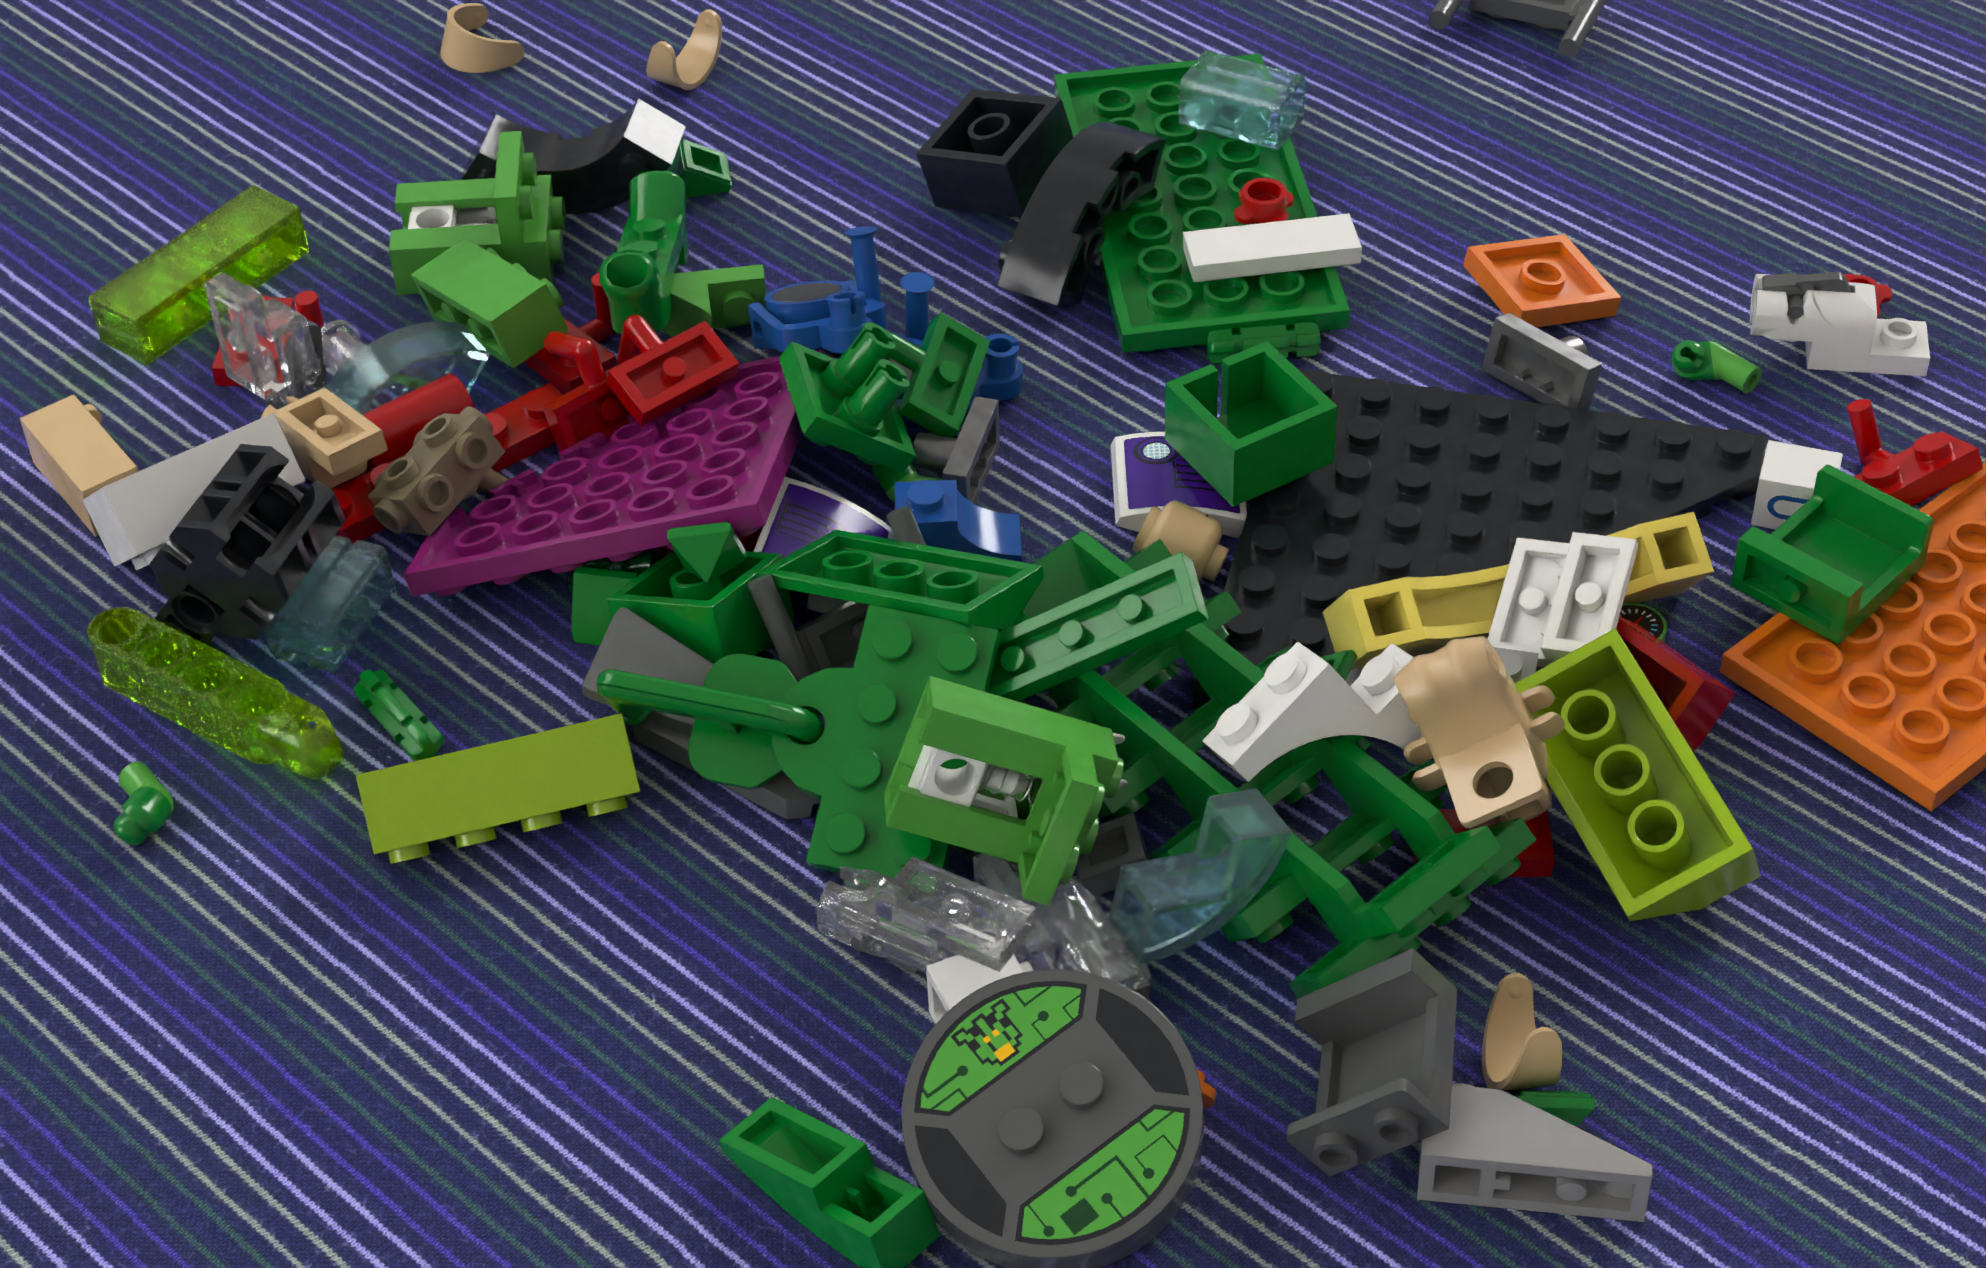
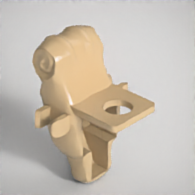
M1484 636L1451 640L1445 647L1435 652L1414 657L1411 662L1394 676V683L1408 708L1409 718L1417 725L1422 735L1421 738L1406 745L1403 752L1404 757L1408 762L1419 765L1432 758L1435 762L1428 767L1416 771L1412 777V782L1422 791H1431L1447 784L1458 819L1465 828H1472L1493 818L1498 822H1503L1521 817L1526 822L1541 815L1552 806V790L1545 780L1548 774L1545 740L1562 732L1565 723L1561 715L1554 712H1548L1538 718L1533 716V713L1553 704L1555 695L1548 687L1540 685L1519 693L1513 679L1507 675L1504 663L1497 651Z

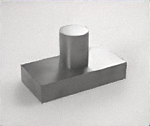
M1511 313L1495 318L1482 365V370L1543 404H1558L1564 407L1589 410L1602 368V363L1588 356L1587 347L1580 338L1568 336L1558 340Z
M975 396L958 438L919 432L913 445L916 457L912 460L914 468L943 472V480H956L957 490L967 500L976 504L1000 446L998 400Z

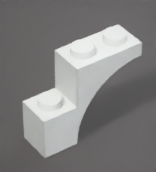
M1297 641L1287 653L1277 657L1268 666L1264 677L1239 703L1229 707L1220 716L1216 727L1202 741L1218 758L1248 782L1263 768L1290 750L1327 737L1339 735L1369 736L1388 741L1404 751L1406 745L1421 738L1422 735L1417 725L1409 718L1408 708L1394 683V676L1411 662L1414 657L1391 643L1380 655L1371 659L1363 667L1360 676L1349 686L1329 663Z

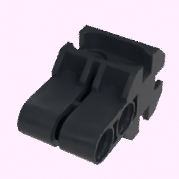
M240 444L150 562L162 591L170 596L148 627V639L154 649L172 662L191 664L199 657L218 631L226 637L257 640L345 523L346 519L335 492L316 479L305 495L278 476L289 462L288 458L271 446Z

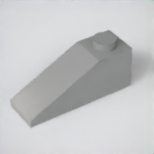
M1456 1083L1452 1084L1449 1129L1420 1141L1417 1200L1644 1222L1652 1182V1164L1501 1089L1480 1088L1469 1084Z

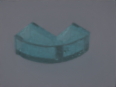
M440 321L414 324L390 332L362 348L335 373L325 388L361 415L406 394L408 389H417L448 373L454 374L469 393L490 353L463 324Z
M1257 788L1208 797L1194 852L1121 865L1109 921L1141 964L1159 960L1186 949L1222 927L1251 901L1279 863L1292 831Z

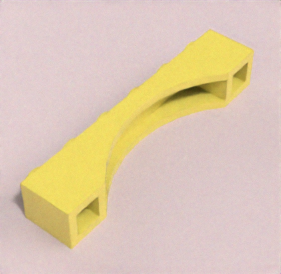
M1694 512L1638 524L1607 535L1636 539L1639 545L1623 603H1641L1683 593L1714 572ZM1509 564L1447 576L1403 577L1347 590L1323 611L1335 653L1353 650L1357 655V659L1351 670L1363 668L1371 659L1380 655L1391 643L1409 655L1415 656L1437 651L1454 639L1484 636L1488 639Z

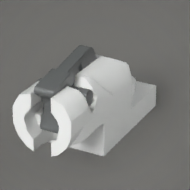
M1841 272L1796 275L1795 273L1755 275L1750 306V323H1752L1750 334L1789 342L1805 341L1807 369L1911 376L1927 375L1930 352L1926 322L1909 321L1903 318L1877 319L1875 285L1847 282Z

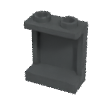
M1413 948L1297 999L1295 1022L1322 1044L1316 1113L1288 1124L1286 1140L1329 1177L1449 1129L1457 988Z

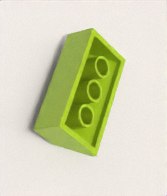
M1616 628L1515 683L1519 693L1541 685L1548 687L1555 695V700L1551 706L1533 713L1534 718H1538L1548 712H1554L1561 715L1565 723L1562 732L1545 740L1548 757V774L1545 779L1629 921L1700 910L1761 877L1751 844Z
M622 713L356 775L373 853L379 854L388 851L390 864L430 855L429 841L450 836L455 837L457 848L497 839L494 826L520 820L523 832L561 824L560 810L586 805L588 816L590 817L628 808L625 795L640 792Z

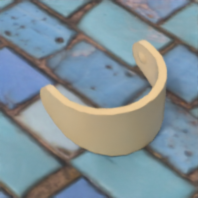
M460 4L452 7L447 13L440 54L443 62L452 69L467 73H485L504 69L520 62L524 56V48L519 42L514 40H495L469 32L483 26L488 20L489 12L483 4Z
M711 9L701 12L688 42L677 57L669 43L665 41L656 43L651 49L647 62L646 73L648 78L684 90H693L699 87L711 73L719 54L722 39V21L720 16Z
M1509 974L1497 986L1484 1029L1482 1072L1485 1084L1490 1089H1501L1503 1091L1555 1086L1559 1081L1562 1067L1561 1039L1558 1033L1551 1028L1540 1027L1536 1029L1531 982L1523 974Z

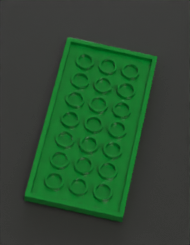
M1261 53L1054 75V93L1056 98L1062 99L1074 137L1082 129H1086L1099 122L1108 121L1166 139L1153 192L1140 196L1123 213L1112 210L1101 226L1105 232V241L1097 257L1122 353L1151 352L1157 349L1193 345L1206 346L1208 332L1215 329L1231 328L1232 334L1239 333V327L1286 324L1287 330L1293 329L1294 323L1302 322L1317 323L1320 333L1349 328L1350 309L1335 267L1193 282L1183 250V232L1250 225L1239 223L1234 219V209L1241 205L1239 192L1250 180L1271 178L1285 185L1287 191L1294 196V204L1288 207L1286 211L1289 215V220L1318 217Z

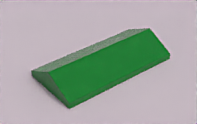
M834 530L758 571V577L771 574L778 588L1001 630L1014 625L1044 578L1043 566L841 530Z

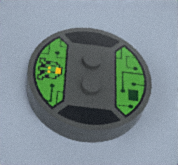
M1063 969L1033 970L996 980L969 994L947 1011L926 1036L914 1057L903 1093L901 1113L905 1149L917 1186L924 1190L933 1215L945 1230L964 1247L978 1256L1006 1268H1101L1131 1255L1150 1242L1174 1218L1186 1200L1200 1166L1204 1141L1202 1091L1197 1069L1185 1042L1163 1013L1143 996L1127 986L1092 973Z

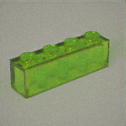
M252 185L88 296L100 341L146 366L234 305L238 297H245L309 252L300 207L255 185Z

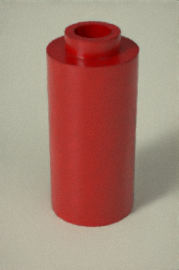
M448 373L362 414L382 429L388 449L367 461L365 473L378 465L409 452L413 447L416 435L435 417L443 413L460 414L467 406L475 408L467 389L454 374Z

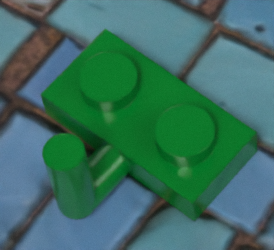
M940 312L929 323L921 348L895 333L889 332L894 339L893 343L896 344V348L885 360L892 359L912 371L909 379L910 385L904 393L898 413L936 435L953 438L961 429L990 341Z

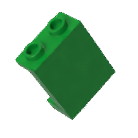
M1827 464L1817 472L1812 497L1775 531L1768 534L1752 526L1738 539L1730 586L1840 645L1924 566L1934 520L1931 516Z

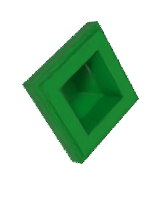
M721 522L667 530V539L683 567L706 584L746 560V551L731 523Z
M1516 1090V1093H1512L1513 1096L1576 1127L1595 1109V1098L1590 1097L1589 1093L1582 1091Z

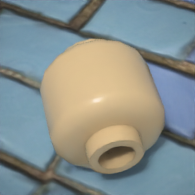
M1177 500L1170 501L1162 509L1156 506L1151 508L1132 547V551L1137 552L1161 539L1172 556L1183 552L1193 561L1199 583L1202 578L1212 583L1215 581L1229 549L1219 545L1223 533L1219 520Z

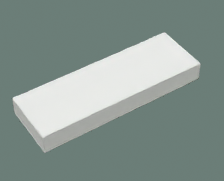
M1349 213L1183 232V250L1193 282L1361 263L1362 246Z

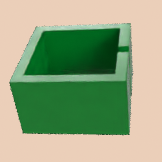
M1268 341L1222 359L1219 417H1217L1218 370L1212 364L1165 383V440L1232 507L1335 462L1338 406Z

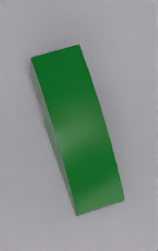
M773 1097L768 1099L718 1140L722 1151L779 1206L822 1241L862 1268H904L940 1237L924 1190L874 1166L866 1143Z

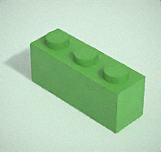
M466 238L410 274L435 321L512 368L517 367L544 348L545 338L550 332L559 331L565 333L569 330L559 310L564 306L563 300L549 280L546 278L541 280L535 278L519 263L512 265L503 260L492 248L484 249Z

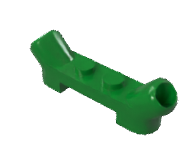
M642 172L630 181L629 216L617 252L607 257L600 267L599 282L608 297L612 329L617 333L622 334L624 322L631 315L642 316L655 332L666 327L669 323L672 313L671 283L676 266L686 264L689 255L686 233V184L682 178L673 172Z

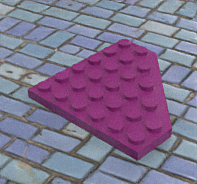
M821 347V348H817V349H812V350H815V351H817V352H820V353L824 354L822 347ZM780 356L739 364L735 377L643 426H640L631 414L628 415L629 424L617 429L611 435V438L606 440L604 434L600 432L585 438L559 452L561 461L547 467L540 476L537 477L535 471L528 469L489 490L491 498L475 506L468 515L465 514L464 509L455 508L430 536H426L405 571L404 577L411 595L417 596L435 592L438 596H449L464 590L472 584L493 581L494 584L504 585L521 579L527 573L550 569L553 573H564L578 568L584 562L607 557L615 562L624 561L637 556L643 550L666 545L669 549L674 550L667 539V530H671V528L728 522L731 523L738 538L756 532L762 526H765L803 433L781 368Z

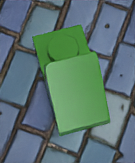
M763 264L674 273L670 287L672 313L669 323L661 331L674 337L703 321H706L712 330L751 325L748 304L759 302L765 307L766 286Z

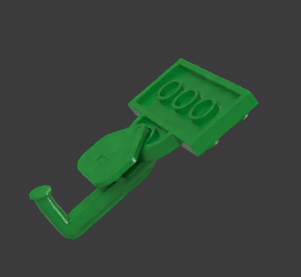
M868 605L853 668H826L803 677L797 683L789 668L780 661L746 654H731L713 664L706 675L703 687L616 669H608L600 673L597 677L596 686L598 692L618 714L622 713L624 723L631 726L644 722L652 710L694 718L695 721L688 745V756L695 771L704 779L718 784L752 790L763 786L784 772L802 793L821 800L806 859L810 867L941 894L952 845L886 826L884 791L929 676L988 693L1001 636L998 629ZM818 715H820V716H822V717L824 718V720H825V725L823 724V722L821 721V719H820V717H819ZM950 759L943 762L940 766L946 769H958L965 766L968 762L963 759Z

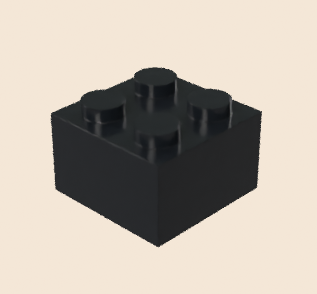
M972 89L919 149L916 155L935 206L1000 214L1008 217H1022L1043 175L1074 136L1061 98Z

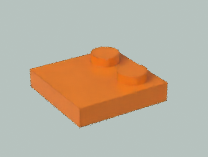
M1565 234L1477 245L1467 248L1463 266L1503 314L1511 313L1536 328L1616 316L1621 300L1620 295Z

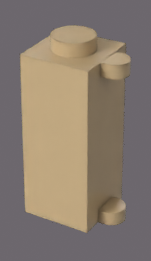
M73 394L19 419L33 463L96 537L99 534L82 500L102 487L138 472V468L100 425L102 415L96 407L91 404L83 405Z

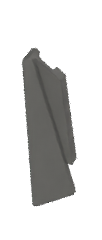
M621 607L614 614L584 679L582 693L583 696L609 705L598 692L596 686L598 675L608 669L703 687L706 675L713 664L629 609ZM652 710L644 722L639 725H633L635 741L695 771L688 756V745L695 721L694 718ZM784 772L763 786L752 790L720 784L787 820L811 817L813 805L820 804L821 802L817 798L802 793Z

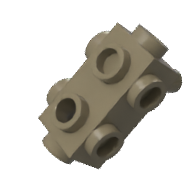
M467 406L460 414L443 413L429 421L416 435L413 447L405 456L393 461L378 476L375 489L368 495V498L375 505L373 513L377 520L394 533L404 532L430 536L462 500L471 497L477 489L490 495L489 490L509 480V478L491 469L505 453V450L493 436V426L488 418L479 410Z

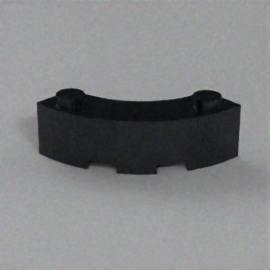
M640 99L626 113L613 122L595 128L591 136L576 139H563L559 133L524 127L496 114L473 149L460 180L495 178L499 132L522 131L525 153L534 152L537 176L551 175L554 197L563 196L566 214L579 215L597 212L628 201L630 181L638 174L648 171H667L672 165L686 126Z
M1108 121L1099 122L1086 129H1082L1051 163L1032 194L1013 239L1010 238L1004 243L998 261L999 269L1002 271L998 286L1054 305L1081 303L1093 264L1105 241V232L1101 227L1112 210L1123 213L1140 196L1153 192L1166 139Z

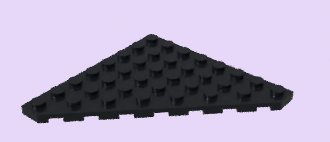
M1298 369L1338 406L1335 462L1252 498L1223 591L1229 592L1242 612L1223 625L1229 634L1223 641L1255 666L1271 654L1295 645L1297 641L1319 657L1333 654L1335 651L1323 611L1347 590L1403 577L1447 576L1507 565L1510 563L1517 538L1570 543L1573 532L1607 536L1638 524L1690 512L1695 513L1697 520L1710 515L1711 505L1731 496L1741 501L1757 493L1767 435L1746 433L1735 429L1725 430L1689 425L1678 421H1661L1626 416L1616 412L1605 413L1564 407L1558 404H1542L1506 399L1496 395L1485 396L1450 391L1439 387H1422L1387 382L1376 378L1366 379L1330 374L1320 370ZM1197 678L1193 688L1192 709H1198L1211 699Z

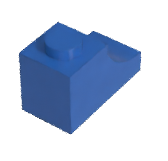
M956 480L895 482V510L907 505L910 506L927 546L1022 562L1019 514L994 512L973 504L957 490Z

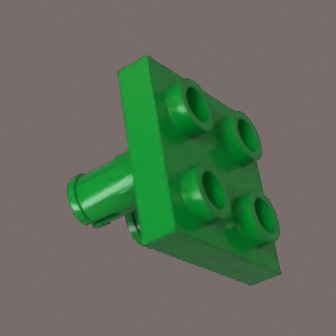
M866 322L860 334L839 359H834L791 341L779 357V361L803 434L820 446L832 445L855 454L866 464L872 466L881 464L903 473L916 457L902 416L898 413L899 408L896 402L901 393L909 387L910 383L906 380L907 375L902 368L889 360H885L896 348L892 335L878 324Z

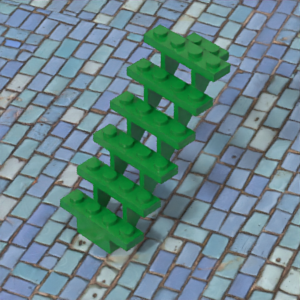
M1081 531L1033 563L1043 566L1044 578L1014 625L1172 555L1162 540L1159 539L1137 551L1125 561H1122L1085 531ZM1228 591L1204 601L1209 620L1133 652L1102 676L1094 670H1090L1046 689L1058 706L1052 712L1089 723L1095 720L1099 726L1110 728L1113 733L1125 736V741L1116 744L1115 747L1125 762L1121 779L1128 781V786L1117 790L1112 798H1103L1098 818L1112 814L1116 819L1136 812L1150 800L1145 789L1163 777L1194 820L1148 855L1152 872L1158 881L1183 875L1186 881L1197 878L1219 862L1221 858L1216 849L1232 837L1243 847L1265 881L1214 920L1230 943L1250 938H1256L1259 944L1264 943L1280 934L1293 923L1294 919L1289 911L1306 898L1310 904L1315 906L1339 944L1288 983L1298 999L1412 948L1416 951L1421 945L1417 938L1419 933L1433 922L1439 927L1460 916L1472 904L1467 897L1468 894L1483 882L1489 887L1514 873L1521 866L1517 855L1536 841V838L1521 817L1455 833L1439 810L1444 805L1439 795L1448 789V785H1443L1431 791H1422L1412 782L1414 773L1434 764V760L1413 766L1398 778L1365 752L1370 744L1361 735H1339L1306 743L1278 757L1249 782L1245 781L1238 788L1196 755L1195 752L1206 745L1202 740L1216 727L1220 716L1229 707L1239 703L1264 677L1268 666L1277 657L1287 653L1293 646L1271 654L1255 666L1223 641L1229 636L1223 625L1242 612ZM1182 656L1211 699L1167 731L1126 696L1142 684L1150 692L1181 671L1175 660ZM1323 769L1352 811V814L1308 847L1266 811L1281 799H1284L1287 805L1310 793L1321 783L1316 773ZM1397 828L1419 862L1365 904L1350 880L1340 872L1356 859L1362 865L1388 850L1395 842L1390 833Z

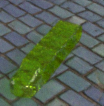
M115 607L105 610L96 615L89 623L87 634L103 684L118 694L254 763H276L299 776L316 780L328 776L343 762L344 754L341 743L322 708L286 691L284 685L278 680L132 608ZM308 721H314L316 723L313 729H311Z

